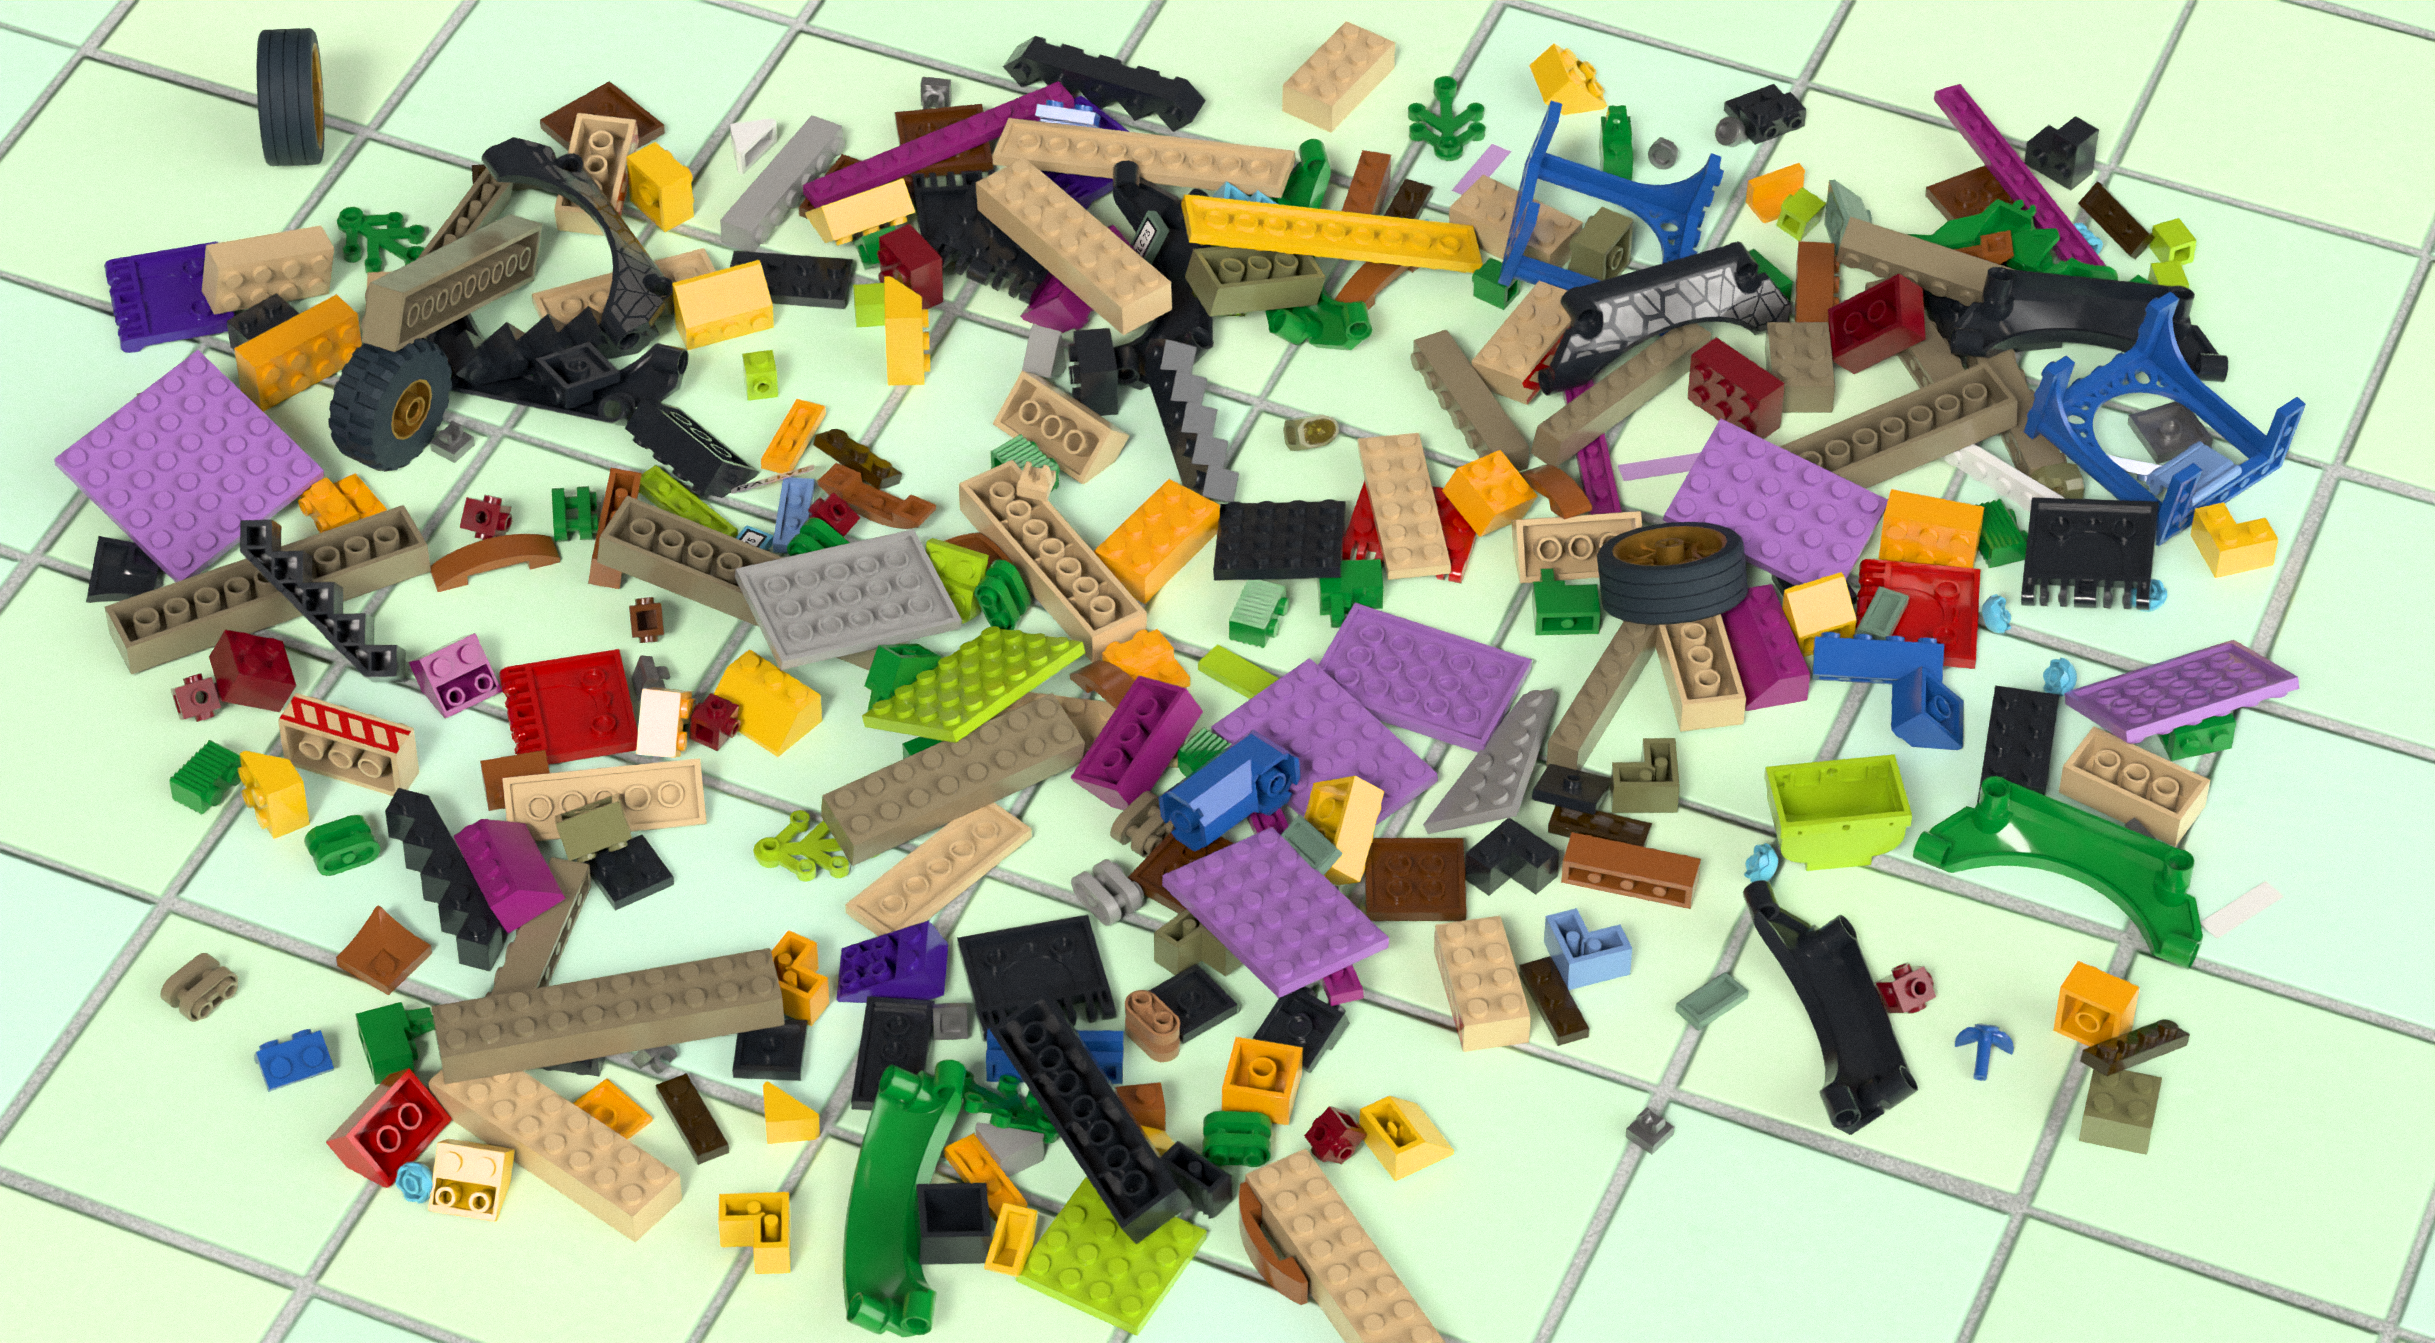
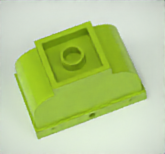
M1895 754L1765 767L1764 780L1767 787V801L1781 853L1790 861L1804 863L1806 871L1871 865L1872 856L1887 853L1900 845L1904 839L1906 827L1911 826L1912 813Z

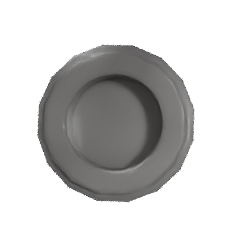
M1724 117L1716 125L1715 137L1721 145L1736 147L1741 142L1747 140L1744 124L1739 119Z
M1659 137L1648 150V159L1658 169H1669L1675 164L1679 151L1672 141Z

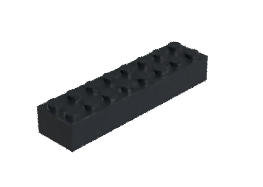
M1045 989L990 1029L1121 1229L1136 1245L1192 1204V1201L1060 1005Z

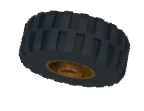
M425 338L415 339L414 343H408L404 348L396 352L364 343L353 352L351 359L341 371L342 374L339 381L335 384L333 399L330 401L329 406L330 418L328 419V424L332 431L330 435L343 455L377 471L398 470V468L410 464L412 459L417 458L423 452L424 447L432 441L435 431L440 427L444 411L448 407L449 391L452 388V381L450 379V374L452 373L451 366L443 350L437 344Z

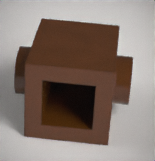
M654 597L636 598L635 605H629L632 638L639 637V643L657 642L658 635H664L661 602L654 603Z

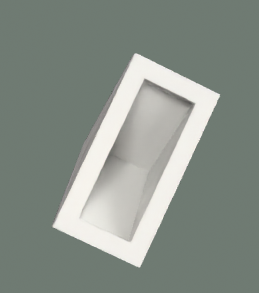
M768 118L730 124L731 147L738 174L744 175L777 143L776 120Z

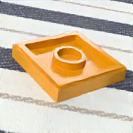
M607 1078L573 1102L574 1105L627 1140L653 1121L651 1115Z

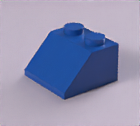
M1923 666L1892 683L1891 730L1898 738H1902L1911 747L1945 750H1960L1963 748L1964 700Z

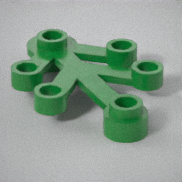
M1440 76L1434 80L1433 94L1440 101L1441 118L1428 111L1421 103L1410 104L1408 107V118L1415 123L1409 126V138L1415 142L1424 140L1434 147L1436 157L1444 161H1453L1462 156L1464 145L1470 141L1477 142L1485 138L1486 127L1479 122L1484 118V106L1480 103H1470L1466 110L1453 118L1452 100L1457 94V81L1450 76ZM1424 121L1441 132L1442 136L1439 137L1427 130L1426 125L1420 122ZM1469 121L1473 122L1469 124L1468 130L1458 136L1454 135L1455 131Z
M347 207L341 210L337 218L339 230L346 233V245L343 247L345 261L355 263L362 258L361 247L358 244V233L367 238V258L364 261L366 274L368 272H383L380 247L402 259L404 265L415 261L425 249L421 246L406 248L393 240L408 239L409 243L417 245L423 243L426 239L423 226L412 225L404 227V218L400 212L365 215L360 208ZM386 225L387 228L375 229L371 226Z
M966 1070L963 1102L961 1105L965 1111L975 1114H991L990 1123L998 1128H1016L1044 1134V1143H1054L1057 1137H1060L1030 1090L1027 1093L1025 1104L1032 1109L1033 1113L1024 1109L1017 1093L1020 1081L1016 1077L1011 1075L1000 1076L997 1090L1003 1094V1098L976 1084L973 1079V1073Z

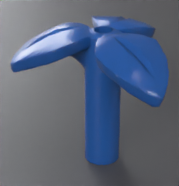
M1986 1023L1975 1024V1027H1967L1962 1030L1955 1039V1047L1978 1042L1973 1076L1975 1080H1987L1991 1044H1994L2008 1054L2012 1055L2014 1052V1044L2011 1038L2005 1032L1999 1031L2000 1027L1996 1025H1987Z

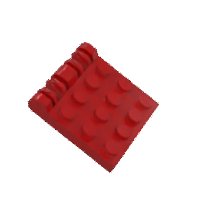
M1364 479L1344 536L1342 561L1352 560L1355 550L1358 549L1356 560H1366L1368 551L1376 553L1374 559H1381V567L1383 568L1384 561ZM1432 486L1451 563L1448 581L1461 584L1478 535L1443 493V488ZM1446 574L1436 575V578L1444 580Z
M1864 559L1859 565L1860 577L1858 583L1861 589L1857 594L1859 599L1857 600V622L1855 628L1857 630L1879 586L1908 595V605L1892 636L1904 637L1905 642H1918V638L1937 639L1938 644H1944L1943 666L1975 669L1981 569Z
M620 649L508 666L500 670L499 677L502 692L507 697L505 706L512 732L511 736L512 740L516 743L514 748L515 754L545 750L547 762L550 765L637 750L638 730Z

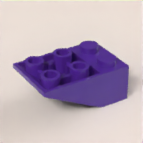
M928 920L841 948L836 1000L847 1003H866L867 996L931 1000L944 996L949 944Z

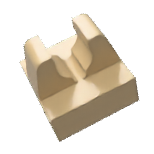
M1026 462L1016 486L1017 496L1047 502L1056 481V471L1050 470L1047 465L1037 468L1032 467V462Z

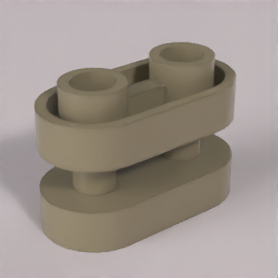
M1151 791L1142 793L1120 813L1110 831L1111 838L1122 845L1131 842V850L1143 858L1147 857L1175 828L1171 821L1166 824L1162 819L1159 796Z
M201 953L166 980L161 989L160 996L171 1007H179L180 1014L188 1020L196 1022L205 1019L213 1009L235 995L238 989V976L225 966L220 967L219 961L209 953Z

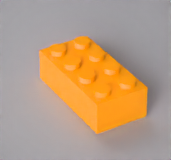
M336 294L234 348L240 390L264 412L342 370L351 359L357 347L362 346L358 313Z
M1168 479L1094 550V553L1136 600L1146 604L1217 534L1220 505Z

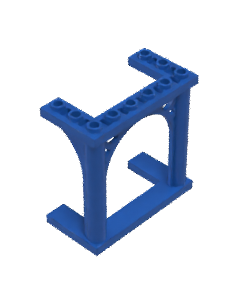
M1551 100L1524 164L1498 283L1510 286L1513 278L1536 285L1538 281H1542L1568 291L1574 287H1581L1600 281L1523 255L1536 225L1540 208L1539 203L1533 202L1537 179L1619 205L1640 217L1652 229L1659 240L1662 250V263L1697 254L1698 251L1693 250V248L1697 247L1701 237V231L1697 230V228L1701 227L1705 216L1704 206L1709 208L1715 193L1712 190L1713 187H1719L1724 174V170L1720 169L1722 156L1710 153L1706 164L1697 173L1685 180L1671 184H1643L1546 153L1558 125L1562 108L1561 103ZM1671 223L1677 226L1678 230L1672 232L1665 231L1660 225ZM1668 240H1675L1673 245L1668 242ZM1669 331L1663 332V333L1659 334V336L1662 337L1664 334H1666V333L1669 332Z
M2172 292L2160 298L2156 297L2149 302L2145 309L2146 316L2144 322L2138 329L2139 336L2132 349L2124 354L2118 353L2111 362L2104 366H2097L2090 375L2083 379H2076L2070 387L2067 388L2075 362L2067 355L2056 362H2049L2041 372L2042 379L2034 393L2035 400L2027 414L2028 420L2024 429V433L2031 439L2036 438L2040 434L2043 435L2118 500L2159 502L2157 546L2162 545L2190 527L2196 508L2223 502L2227 503L2281 468L2306 406V403L2300 398L2295 397L2278 408L2266 436L2206 386L2190 369L2177 345L2173 330V315L2179 298ZM2144 372L2149 377L2150 382L2142 384L2136 380L2135 375ZM2128 381L2129 384H2127V385H2123V384H2122V383ZM2129 393L2160 395L2190 409L2243 453L2248 460L2239 465L2242 469L2241 475L2192 508H2189L2203 471L2193 462L2172 476L2162 503L2102 450L2093 430L2094 415L2105 402L2120 395ZM2087 406L2089 409L2083 410L2082 408ZM2073 415L2082 418L2085 422L2075 424L2069 422L2067 418ZM2080 433H2084L2086 437H2082Z

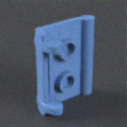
M2198 441L2161 467L2153 470L2148 475L2146 484L2149 485L2152 494L2158 495L2163 491V487L2168 489L2174 474L2194 462L2203 471L2189 505V508H2192L2241 475L2242 469L2230 459Z

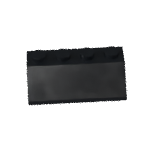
M643 397L624 428L634 436L632 439L634 443L644 449L653 451L652 457L655 460L674 468L672 473L683 481L691 482L693 484L692 490L705 498H708L709 495L723 498L730 494L732 489L746 484L759 473V471L678 407Z

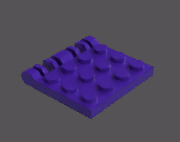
M217 241L115 258L105 262L104 269L108 286H111L109 293L115 323L119 326L117 332L123 352H140L148 345L228 332L227 320L234 317L233 311L214 314L202 292L206 245L218 243Z

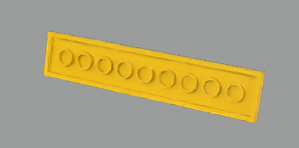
M1184 194L1181 202L1189 243L1367 261L1377 264L1386 263L1405 267H1424L1433 270H1452L1462 273H1474L1476 269H1480L1483 265L1472 225Z

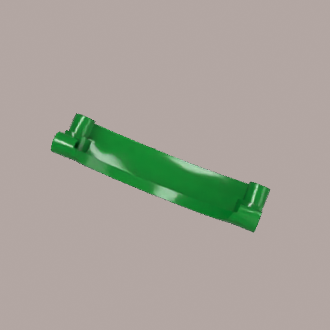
M947 1059L938 1062L935 1066L934 1075L923 1070L915 1075L891 1064L884 1071L880 1079L879 1090L865 1130L854 1172L843 1241V1290L846 1320L877 1335L889 1331L906 1338L925 1335L932 1330L937 1292L927 1283L922 1266L918 1262L914 1216L916 1184L931 1183L942 1149L961 1109L966 1068L959 1061Z

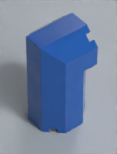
M1252 729L1159 796L1161 817L1166 824L1171 821L1176 829L1171 831L1175 839L1195 852L1200 848L1208 846L1251 813H1259L1260 811L1270 816L1288 803L1292 796V793L1288 791L1291 784L1293 783L1297 786L1301 778L1299 758Z

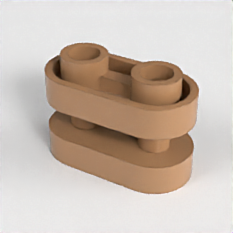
M1137 990L1130 993L1125 999L1126 1035L1152 1060L1157 1062L1174 1060L1180 1053V1020L1178 1016L1150 991Z

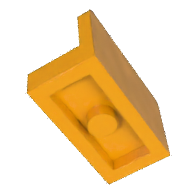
M1796 163L1748 180L1746 204L1763 223L1777 220L1782 210L1780 207L1789 194L1794 196L1803 187L1805 169L1800 163Z

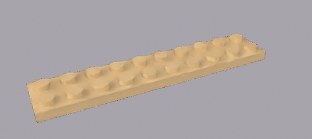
M1008 118L992 155L993 165L1008 166L1025 157L1040 171L1112 179L1114 165L1120 161L1129 160L1139 166L1140 177L1154 184L1217 191L1227 181L1245 194L1253 195L1258 190L1267 197L1276 198L1282 197L1296 160L1294 150Z

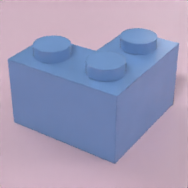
M1577 908L1545 916L1544 944L1568 990L1630 975L1632 947L1620 924L1589 932Z

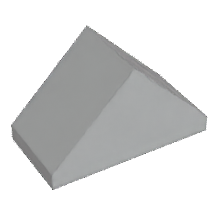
M1033 324L1030 329L1022 370L1047 378L1063 374L1066 370L1062 333Z
M981 1122L976 1123V1137L1008 1178L1043 1161L1045 1156L1044 1134L1014 1128H998L992 1124Z

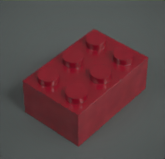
M1897 274L1829 308L1828 321L1832 361L1855 375L1925 340L1922 287L1901 274Z
M1717 337L1691 354L1687 399L1695 406L1706 411L1717 421L1721 418L1762 439L1767 438L1780 428L1784 382Z

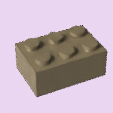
M1767 322L1765 339L1767 372L1785 383L1782 413H1832L1835 380L1828 322Z

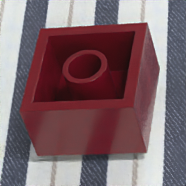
M910 223L880 236L879 251L877 252L880 262V273L878 274L880 283H884V276H891L922 297V309H929L943 303L942 257Z
M225 629L209 655L222 702L280 713L297 686L284 643L281 640Z

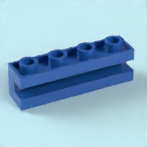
M1823 632L1821 637L1815 636L1812 680L1892 685L1896 680L1923 666L1938 680L1943 681L1944 644H1938L1937 639L1918 638V642H1905V638L1901 636H1886L1885 640H1873V636L1868 634H1855L1853 639L1840 638V634L1835 632Z
M987 1029L986 1082H999L1001 1075H1011L1016 1077L1020 1083H1025L990 1029ZM1077 1030L1112 1084H1123L1124 1031Z

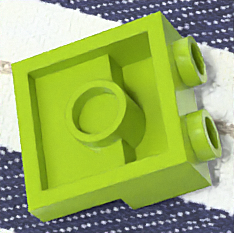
M931 538L926 542L925 551L962 619L961 624L967 623L981 614V607L974 590L980 580L986 577L989 555Z

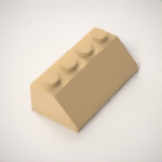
M1023 370L993 422V425L1013 438L1022 434L1023 438L1026 437L1027 441L1035 442L1043 455L1045 454L1047 458L1051 457L1057 462L1060 470L1084 485L1116 461L1130 436L1042 376Z
M1641 511L1577 515L1565 520L1561 517L1511 520L1513 553L1519 583L1540 581V569L1553 568L1555 581L1599 578L1597 563L1599 549L1611 538L1621 533L1641 528Z

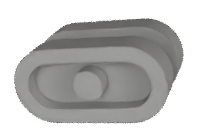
M1104 859L1093 866L1094 877L1087 871H1083L1071 879L1072 889L1078 900L1105 926H1110L1121 919L1120 908L1125 913L1131 914L1143 905L1144 893L1139 884L1135 881L1132 882L1123 873L1118 863L1111 862L1108 859Z

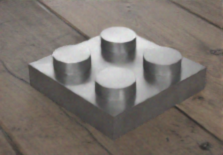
M2176 401L2134 413L2128 417V426L2156 464L2173 459L2198 441L2212 448L2213 438L2196 415Z

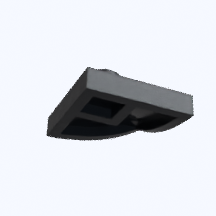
M98 536L86 602L122 601L154 590L158 565L135 542Z

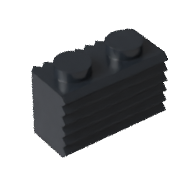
M1177 1141L1161 1156L1192 1201V1207L1198 1208V1212L1202 1211L1203 1215H1208V1219L1214 1218L1232 1201V1175L1181 1141Z

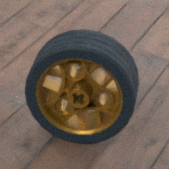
M312 28L263 29L258 36L256 74L260 136L265 161L271 167L319 165L324 154L325 119L322 67L316 32Z
M1671 522L1636 528L1611 538L1602 545L1597 553L1603 609L1611 616L1626 622L1666 625L1707 619L1736 607L1744 600L1748 592L1742 537L1732 529L1721 525L1704 522Z

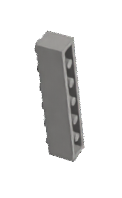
M811 115L721 218L722 243L749 252H754L761 244H764L769 234L776 226L782 223L785 215L791 208L793 209L797 206L799 199L804 195L803 185L816 180L822 173H825L829 164L836 156L841 155L843 152L845 140L843 139L842 126Z

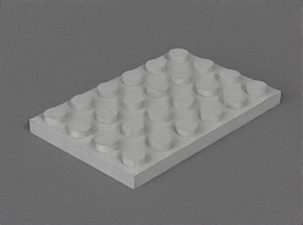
M914 529L741 567L735 570V579L780 670L875 649L878 645L897 644L961 629L962 619Z

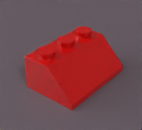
M408 1068L389 1074L326 1140V1144L348 1169L384 1188H389L397 1179L398 1169L407 1162H413L447 1126L452 1118L411 1069Z

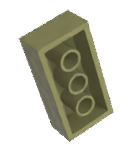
M1219 246L1193 249L1185 278L1211 317L1317 305L1326 276L1311 255Z

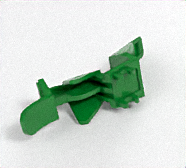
M1996 199L1982 213L1949 220L1932 235L1907 234L1955 250L1981 245L1980 236L2010 230L2014 256L2009 258L2006 263L2011 269L2118 280L2116 270L2109 266L2090 265L2072 257L2066 262L2053 263L2049 251L2060 239L2058 230L2056 228L2035 229L2033 216L2036 214V206L2031 205L2028 210L2023 211L2020 209L2024 206L2022 199L2015 201L2013 205Z

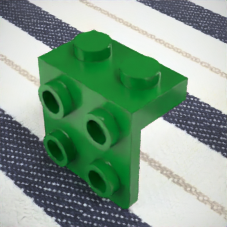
M2232 713L2225 716H2212L2202 719V722L2197 725H2183L2174 728L2171 733L2157 734L2170 760H2180L2232 749L2236 720Z

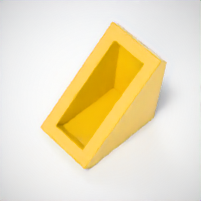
M766 1081L763 1084L767 1144L810 1141L820 1137L818 1113L772 1083Z
M1003 1202L985 1261V1270L1013 1277L1020 1276L1029 1253L1033 1249L1037 1210Z

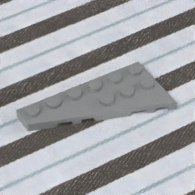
M1553 688L1541 691L1532 690L1522 695L1495 730L1485 749L1478 752L1424 822L1423 826L1428 834L1517 816L1557 700Z

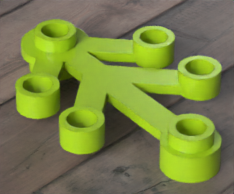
M803 810L794 811L790 815V824L775 838H763L755 844L753 849L754 857L761 866L775 868L781 865L796 874L797 878L804 882L815 878V863L828 870L834 878H843L849 873V862L845 857H831L824 853L842 851L835 838L823 839L831 832L824 820L800 842L789 843L799 832H805L810 827V816ZM793 855H802V856L806 857L807 859H802V860L798 861V860H796L795 858H793L792 856H793Z

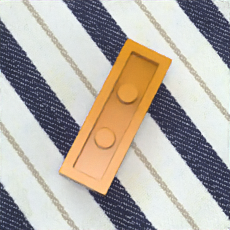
M796 399L763 454L761 468L777 473L794 470L826 415L825 406Z
M974 1133L944 1147V1157L964 1183H986L989 1215L996 1224L1003 1202L1027 1208V1201Z

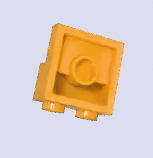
M356 473L335 483H332L325 477L300 495L301 499L298 500L302 513L306 517L310 516L313 519L319 533L387 510Z
M1158 628L1150 632L1145 629L1140 630L1133 636L1132 640L1122 644L1118 641L1112 642L1102 652V661L1116 665L1134 680L1139 675L1183 688L1190 686V676L1174 658V648Z

